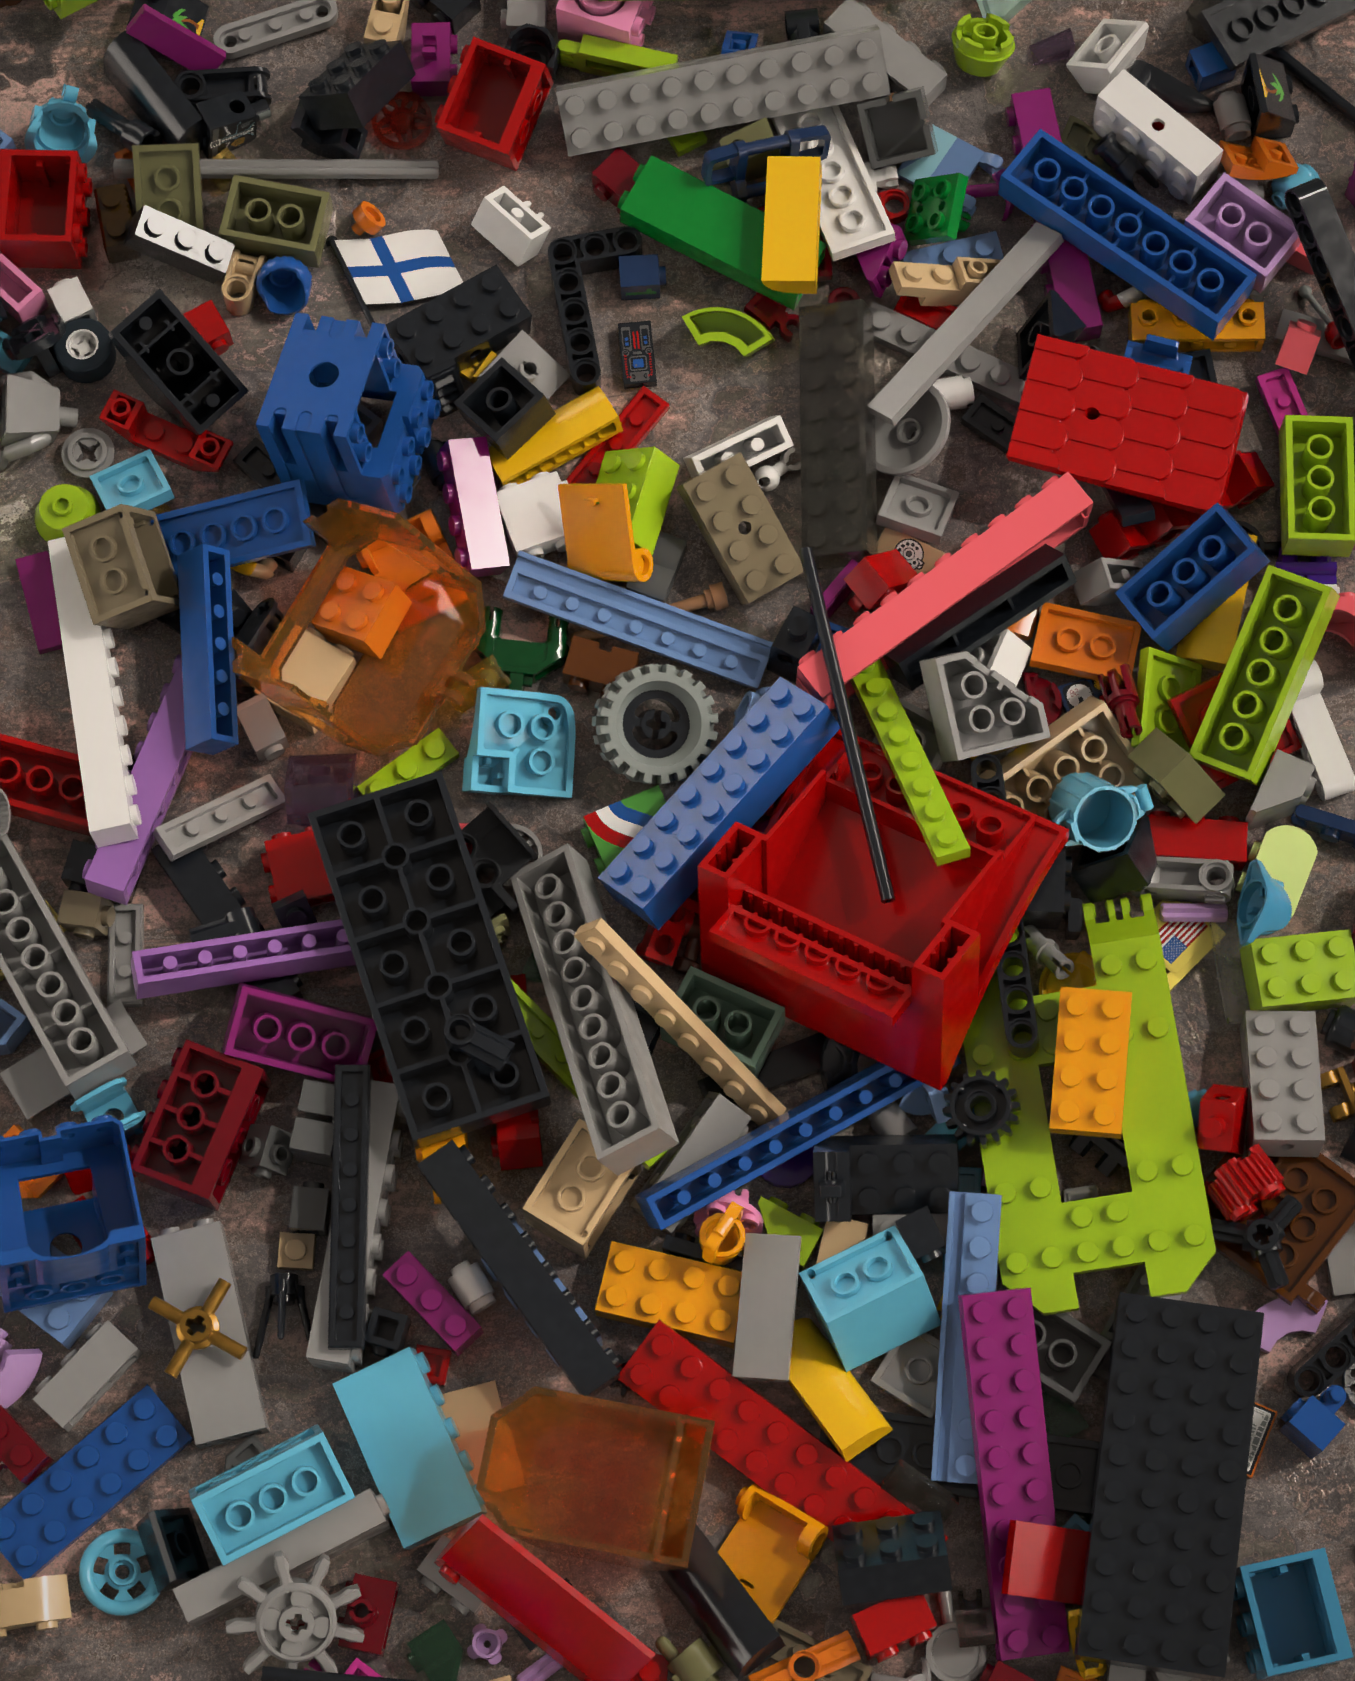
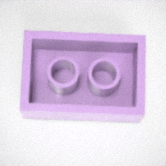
M1225 172L1184 222V226L1257 274L1253 289L1260 294L1301 243L1291 218Z

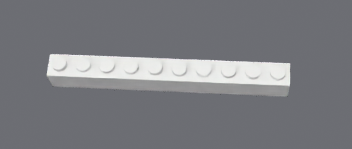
M65 537L49 540L48 548L89 833L98 848L138 839L136 825H141L142 820L137 804L133 805L132 795L137 794V787L133 774L129 775L128 765H132L133 760L129 745H124L123 736L128 735V728L124 715H120L119 707L124 706L120 687L115 686L114 678L119 677V668L116 658L111 657L110 649L115 648L111 628L107 629L105 626L93 625Z

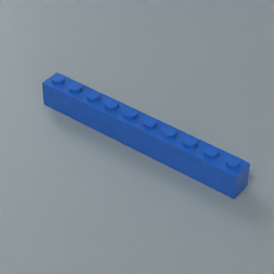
M958 1055L953 1065V1068L962 1064ZM877 1062L634 1197L649 1227L663 1230L919 1088L924 1083L881 1062Z

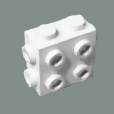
M557 471L552 473L540 472L532 476L529 481L520 484L509 483L497 491L502 523L516 560L519 551L539 558H543L544 554L556 550L558 552L566 551L558 485L568 484L567 480L561 481Z

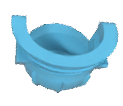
M64 84L61 98L52 97L42 107L37 105L33 107L29 128L24 138L26 150L78 151L82 163H87L93 158L97 150V140L94 134L96 120L88 118L86 109L81 104L76 103L79 88Z

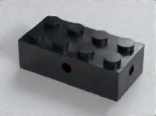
M496 264L386 324V328L390 338L394 341L395 352L402 364L417 365L424 373V371L442 362L454 359L458 371L461 372L486 358L491 351L495 353L506 347L521 330L530 334L532 314Z

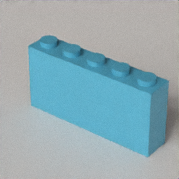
M412 1347L403 1349L332 1383L378 1491L382 1493L391 1511L389 1516L404 1549L409 1550L468 1523L481 1514L488 1513L484 1504L489 1502L480 1482L475 1484L469 1472L474 1469V1465L466 1450L460 1451L455 1440L460 1434L452 1417L446 1419L441 1405L445 1404L444 1396L437 1384L432 1386L428 1379L427 1373L431 1371L429 1362L423 1352L417 1354L416 1349Z

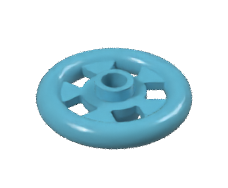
M121 1528L107 1531L95 1538L82 1555L79 1565V1581L82 1591L93 1606L107 1614L115 1616L136 1614L149 1607L160 1594L157 1591L151 1570L141 1573L140 1565L136 1560L146 1555L137 1530ZM129 1543L130 1554L115 1555L114 1544ZM98 1557L108 1560L103 1575L93 1572ZM119 1566H125L129 1570V1576L125 1579H120L116 1576L115 1570ZM139 1581L144 1586L145 1591L133 1599L127 1590L134 1587ZM105 1583L119 1591L114 1600L100 1592Z

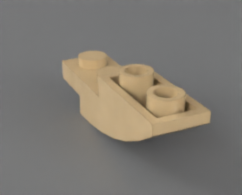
M956 257L952 265L893 261L888 271L896 295L918 297L921 306L960 305L1001 260Z

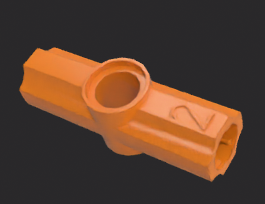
M846 1630L750 1674L748 1678L749 1681H816L861 1660L851 1635ZM799 1658H808L813 1662L815 1667L813 1675L808 1678H801L795 1673L794 1663Z

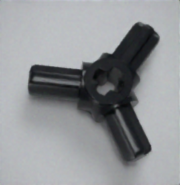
M1286 1195L1268 1216L1262 1214L1255 1221L1247 1219L1246 1224L1216 1218L1212 1219L1211 1225L1214 1240L1242 1245L1241 1251L1249 1252L1253 1261L1260 1262L1268 1287L1271 1290L1281 1289L1289 1284L1288 1276L1279 1255L1283 1251L1281 1241L1286 1236L1283 1230L1299 1214L1303 1206L1295 1197ZM1263 1232V1237L1269 1235L1267 1244H1260L1261 1240L1255 1242L1256 1234Z

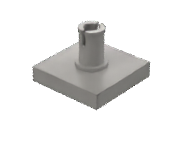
M521 330L477 377V380L502 357L542 392L548 400L570 377V374L526 332Z

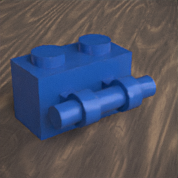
M1332 1385L1320 1394L1319 1400L1313 1395L1306 1401L1299 1398L1280 1417L1285 1423L1279 1431L1310 1459H1313L1327 1447L1346 1425L1335 1415L1346 1401V1391L1339 1385Z

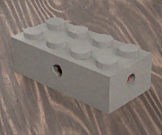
M1245 1010L1239 1031L1243 1087H1249L1246 1115L1248 1156L1251 1154L1248 1149L1255 1144H1259L1267 1156L1318 1157L1325 1142L1316 1013L1315 1011Z

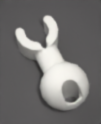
M792 447L784 450L781 453L780 461L775 465H764L756 471L755 478L758 484L759 479L763 481V485L760 486L763 491L774 490L779 485L780 477L788 471L799 470L805 465L803 461L797 462L795 465H786L789 461V455L795 452V448Z

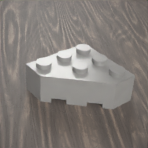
M969 652L951 653L919 661L942 762L959 761L1051 737L1044 704L1016 688L1014 683L995 670H990L978 662L977 658Z

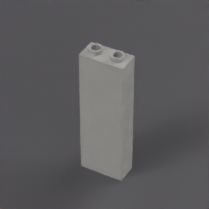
M206 1218L194 1222L192 1228L180 1230L179 1227H170L160 1230L158 1232L159 1236L151 1238L164 1301L183 1312L191 1307L203 1306L218 1279L222 1278L229 1282L231 1287L215 1312L220 1325L219 1332L248 1348L242 1360L214 1345L201 1350H193L182 1368L180 1375L196 1446L199 1449H204L247 1438L251 1434L259 1435L270 1432L223 1224L220 1221L214 1222L213 1218ZM169 1320L176 1352L181 1341L176 1333V1324ZM203 1320L199 1325L195 1323L191 1325L190 1328L194 1332L192 1336L196 1332L203 1333L206 1328L202 1325Z
M371 1488L348 1502L224 1566L221 1564L172 1590L187 1622L198 1628L252 1600L243 1595L237 1588L236 1581L240 1576L251 1579L264 1590L278 1582L279 1576L274 1568V1554L276 1551H283L289 1562L291 1577H297L313 1569L315 1561L322 1553L332 1559L392 1528L388 1520L390 1519L389 1514L391 1511L382 1493L376 1496Z

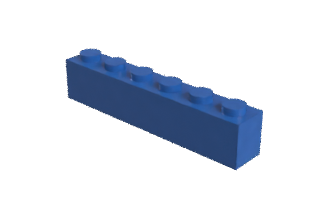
M202 543L177 555L186 750L215 755L239 745L230 550Z

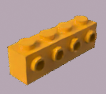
M1247 298L1221 332L1212 340L1159 303H1155V301L1150 299L1139 300L1136 303H1131L1129 308L1128 340L1143 344L1147 334L1178 341L1179 347L1177 352H1190L1209 348L1211 352H1261L1266 339L1264 302H1254V300Z

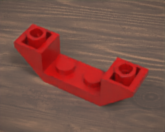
M115 389L99 416L103 423L133 445L144 450L151 449L153 454L192 471L219 472L234 444L233 441L208 430H205L200 435H196L185 428L147 412L144 402Z

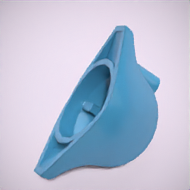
M1258 859L1249 863L1238 902L1237 927L1240 945L1243 946L1252 943L1258 936H1267L1283 929L1289 923L1292 914L1291 901L1284 890V883L1273 879L1268 874L1263 863Z

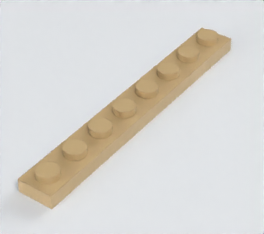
M602 918L579 926L574 937L583 945L586 952L592 955L607 970L608 974L626 989L632 999L639 1003L654 1018L655 1022L666 1030L677 1042L678 1046L700 1065L701 1069L723 1089L728 1097L732 1098L752 1117V1121L760 1126L785 1113L787 1108Z

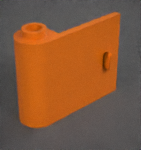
M431 508L358 542L360 549L355 551V554L362 569L364 570L369 567L374 576L396 583L412 601L410 608L397 629L399 634L473 600L464 579H462L460 570L456 567L454 556Z

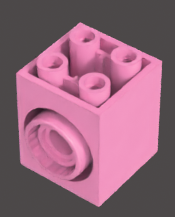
M559 0L556 6L558 39H567L581 43L583 34L642 47L645 39V34H643L645 25H651L655 16L656 6H653L654 0Z

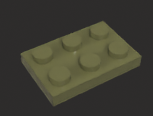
M199 143L132 145L136 212L146 205L204 230Z

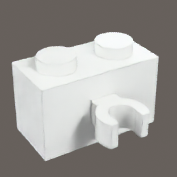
M502 186L483 198L471 225L519 267L538 255L551 227L542 220L544 213L539 212L535 214L530 209L532 204L530 201L522 202L509 189Z

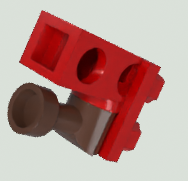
M687 898L659 930L649 924L642 943H638L635 953L641 959L661 967L672 966L674 971L686 975L690 966L701 970V964L696 962L701 952L699 898L697 902ZM682 937L687 938L683 957H676Z

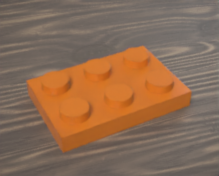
M1046 602L1042 605L1029 666L1099 681L1097 676L1103 674L1109 684L1107 671L1115 668L1123 680L1120 665L1129 664L1131 673L1133 672L1142 626L1136 621Z

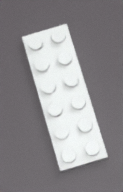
M838 105L771 118L778 135H783L786 130L820 125H825L831 135L828 156L821 161L820 232L833 261L896 241L893 227ZM819 140L801 142L800 151L815 148Z

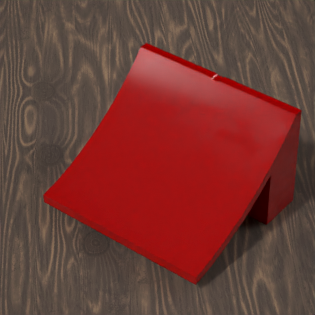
M840 729L789 785L763 833L736 821L698 864L702 971L784 1007L785 1017L807 1028L816 1030L830 1039L940 1091L949 1079L974 1015L1016 928L1049 869L1069 839V829L933 769L970 846V857L937 866L881 746L857 736L895 896V901L884 904L881 902Z

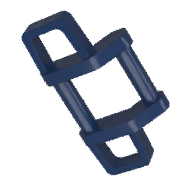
M825 125L794 128L786 130L783 135L747 143L744 140L736 141L705 152L701 176L707 186L730 181L732 196L747 203V199L766 195V181L746 186L745 175L748 156L781 149L780 156L821 157L822 161L828 156L831 135ZM819 140L815 148L800 151L801 142ZM730 159L729 167L713 171V166L716 163Z

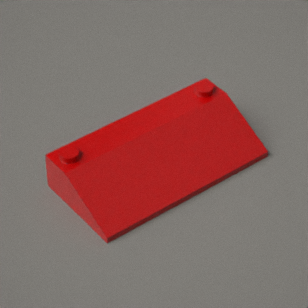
M483 1514L462 1526L434 1562L440 1567L438 1572L443 1578L454 1585L459 1582L580 1681H629L656 1654Z

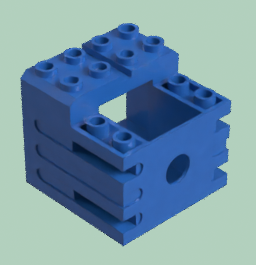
M296 312L258 416L256 427L281 483L297 479L304 480L309 503L396 515L404 510L406 503L408 504L411 501L413 493L412 483L415 475H419L422 468V457L416 455V453L423 454L424 448L429 446L433 421L437 420L440 415L441 404L439 400L433 399V381L426 380L421 368L417 365L401 363L394 349V341L390 338L385 324L372 322L366 337L358 320L347 319L346 321L335 320L334 317L321 316L315 330L309 314ZM361 397L393 401L378 448L372 447V444L368 441L365 426L361 423L358 416L357 408Z
M111 1115L97 1116L91 1122L81 1124L75 1122L58 1124L55 1127L56 1135L42 1138L40 1129L36 1128L24 1130L17 1136L7 1138L0 1135V1290L4 1313L147 1285L146 1237L123 1123ZM91 1169L93 1198L23 1212L19 1182ZM72 1234L80 1240L82 1252L72 1256L52 1257L50 1245L57 1236Z

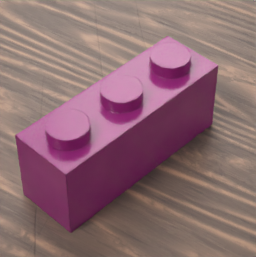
M409 1250L382 1274L393 1290L457 1357L484 1333L482 1327Z

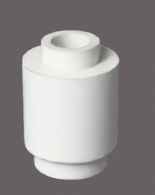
M962 375L941 378L937 379L933 384L943 394L950 411L967 408L968 404H973L975 401L973 384L970 377L963 378Z
M466 1260L450 1270L452 1276L447 1281L465 1310L469 1309L472 1315L482 1312L496 1302L493 1296L495 1290L478 1262L470 1264Z

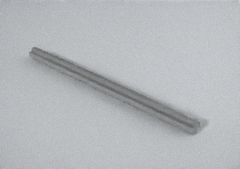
M133 159L114 160L113 173L115 178H134ZM200 159L201 179H233L234 175L256 179H437L439 176V162L436 159Z

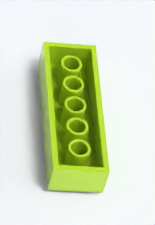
M1268 565L1189 752L1197 763L1260 787L1340 598V595L1332 587Z

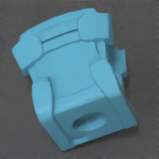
M125 1077L116 1078L99 1086L76 1100L70 1106L73 1112L82 1111L87 1122H91L97 1116L106 1115L111 1110H120L124 1115V1119L120 1121L123 1123L126 1139L134 1134L139 1135L145 1132L143 1131L146 1119L145 1110L138 1112L124 1087L127 1085Z

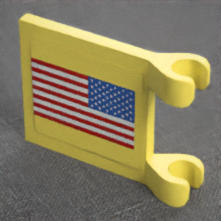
M1162 900L1154 908L1160 933L1171 992L1226 934L1213 922L1161 921L1159 910L1162 903H1191Z

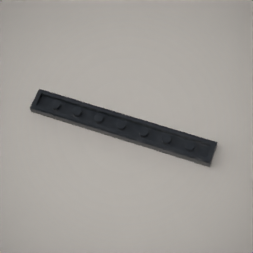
M335 1065L328 1321L329 1350H365L371 1065Z

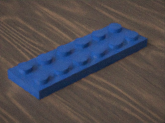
M301 479L156 515L177 580V555L202 543L230 550V567L316 547L305 482Z
M147 1384L0 1509V1552L22 1579L35 1577L194 1440L193 1437Z

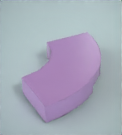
M1278 1298L1255 1311L1264 1313L1260 1350L1269 1353L1275 1343L1287 1334L1302 1332L1314 1335L1328 1300L1325 1301L1324 1306L1317 1314L1309 1310L1298 1298L1295 1299L1291 1306Z
M39 1348L4 1350L0 1362V1405L4 1408H8L16 1402L34 1380L43 1354Z

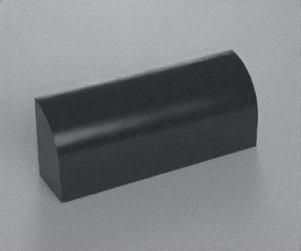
M126 30L123 31L111 42L104 54L103 70L106 77L136 115L161 133L162 144L199 143L200 151L203 150L202 116L146 46L138 39L127 34Z
M697 1524L677 1537L664 1549L657 1559L656 1570L738 1681L786 1646L779 1633Z

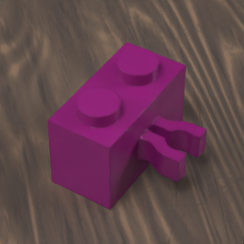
M450 22L411 23V65L416 73L411 79L413 97L449 96V93H447L449 81L454 74L458 75V65L452 64V54H458V35H452Z

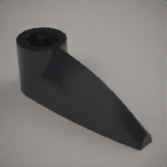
M1134 61L1128 72L1176 112L1206 113L1212 112L1214 109V102L1145 61Z

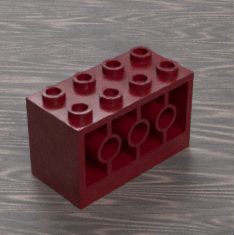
M186 1039L183 1048L178 1047L172 1057L171 1066L174 1067L169 1080L164 1079L157 1093V1099H160L155 1112L150 1111L143 1125V1131L146 1133L141 1144H135L129 1158L132 1164V1172L140 1182L211 1210L218 1211L240 1160L242 1144L246 1139L250 1124H255L272 1083L263 1068ZM214 1088L212 1092L205 1094L207 1090ZM200 1120L197 1125L190 1127L193 1122ZM186 1152L184 1157L177 1159L179 1154Z

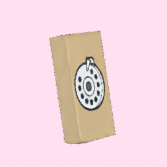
M884 527L872 553L874 555L897 549L917 574L920 572L927 574L935 568V562L945 554L943 551L918 539Z

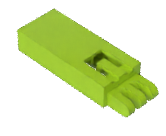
M583 34L581 43L562 39L558 42L561 65L603 77L678 63V55L587 34Z

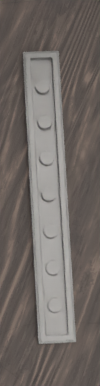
M1036 222L867 405L869 412L895 426L1064 242L1062 234Z

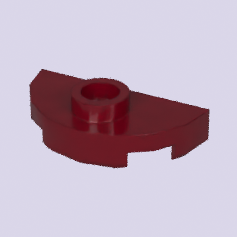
M1022 672L1021 680L1024 692L1044 704L1049 726L1061 714L1062 695L1054 682L1050 683L1047 679L1039 677V674L1035 672Z

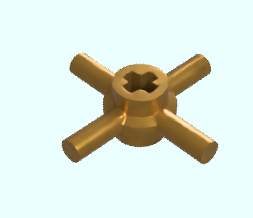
M219 1278L203 1306L191 1307L184 1312L157 1296L153 1297L148 1309L175 1323L176 1333L181 1341L166 1367L165 1373L177 1379L192 1351L205 1349L211 1345L220 1348L239 1360L243 1359L248 1348L219 1332L220 1325L215 1315L216 1310L231 1287L229 1282ZM203 1320L202 1325L206 1328L203 1333L196 1332L192 1336L194 1332L190 1328L193 1323L199 1325Z

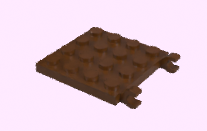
M1246 1129L1244 1154L1226 1153L1205 1181L1214 1182L1217 1178L1213 1173L1233 1157L1236 1159L1238 1157L1243 1159L1248 1157ZM1321 1153L1318 1157L1268 1156L1285 1178L1283 1185L1286 1189L1273 1200L1265 1199L1256 1204L1255 1206L1258 1208V1211L1248 1219L1255 1221L1262 1214L1268 1216L1286 1195L1295 1197L1303 1206L1299 1214L1283 1230L1286 1236L1281 1241L1283 1251L1279 1255L1288 1276L1289 1284L1281 1289L1271 1290L1268 1287L1260 1262L1253 1261L1249 1252L1241 1251L1242 1245L1214 1240L1216 1251L1291 1306L1295 1299L1298 1298L1309 1310L1317 1314L1324 1306L1327 1298L1307 1284L1355 1223V1178ZM1206 1193L1211 1221L1215 1218L1226 1220ZM1247 1219L1243 1222L1238 1220L1236 1223L1246 1224ZM1259 1232L1256 1234L1255 1242L1261 1240L1260 1244H1267L1269 1235L1263 1237L1264 1233Z

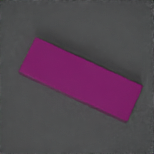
M146 4L142 5L126 26L127 34L189 70L218 69L226 59V51Z
M44 551L15 559L39 654L63 649L49 552Z

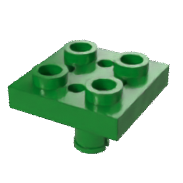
M961 173L915 179L904 232L909 245L915 246L956 240L958 232L962 233L968 229L970 223L962 220V218L971 220V215L966 211H962L968 176Z

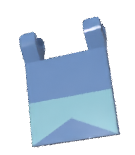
M933 125L938 152L934 155L903 162L898 168L897 173L898 178L914 185L915 179L961 173L970 178L978 165L992 176L993 173L1003 169V158L997 154L984 152ZM965 194L962 211H966L972 216L976 211V199L971 195Z

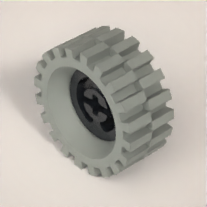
M648 664L622 672L615 677V681L607 684L602 690L604 695L601 699H597L594 707L598 709L597 715L592 717V726H596L597 733L593 738L595 745L599 744L602 752L599 753L604 761L610 762L612 765L611 769L614 772L625 775V779L633 782L667 784L688 777L687 774L694 772L701 764L700 762L703 758H707L713 751L709 747L711 741L717 740L718 732L713 731L714 723L719 722L718 713L712 712L711 705L715 704L712 695L706 696L703 691L706 686L700 680L695 681L692 679V673L685 669L678 670L674 665ZM649 699L665 703L674 715V721L672 722L670 716L665 711H656L655 721L660 723L661 726L660 729L653 731V736L652 728L648 727L646 722L654 718L655 709L645 710L638 717L635 715L636 708L642 702ZM635 727L642 738L649 739L652 736V740L662 739L670 732L672 739L666 746L652 750L639 744L632 730Z

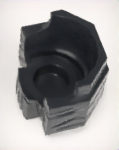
M526 23L511 31L505 49L546 64L552 79L555 80L560 65V50L549 30Z

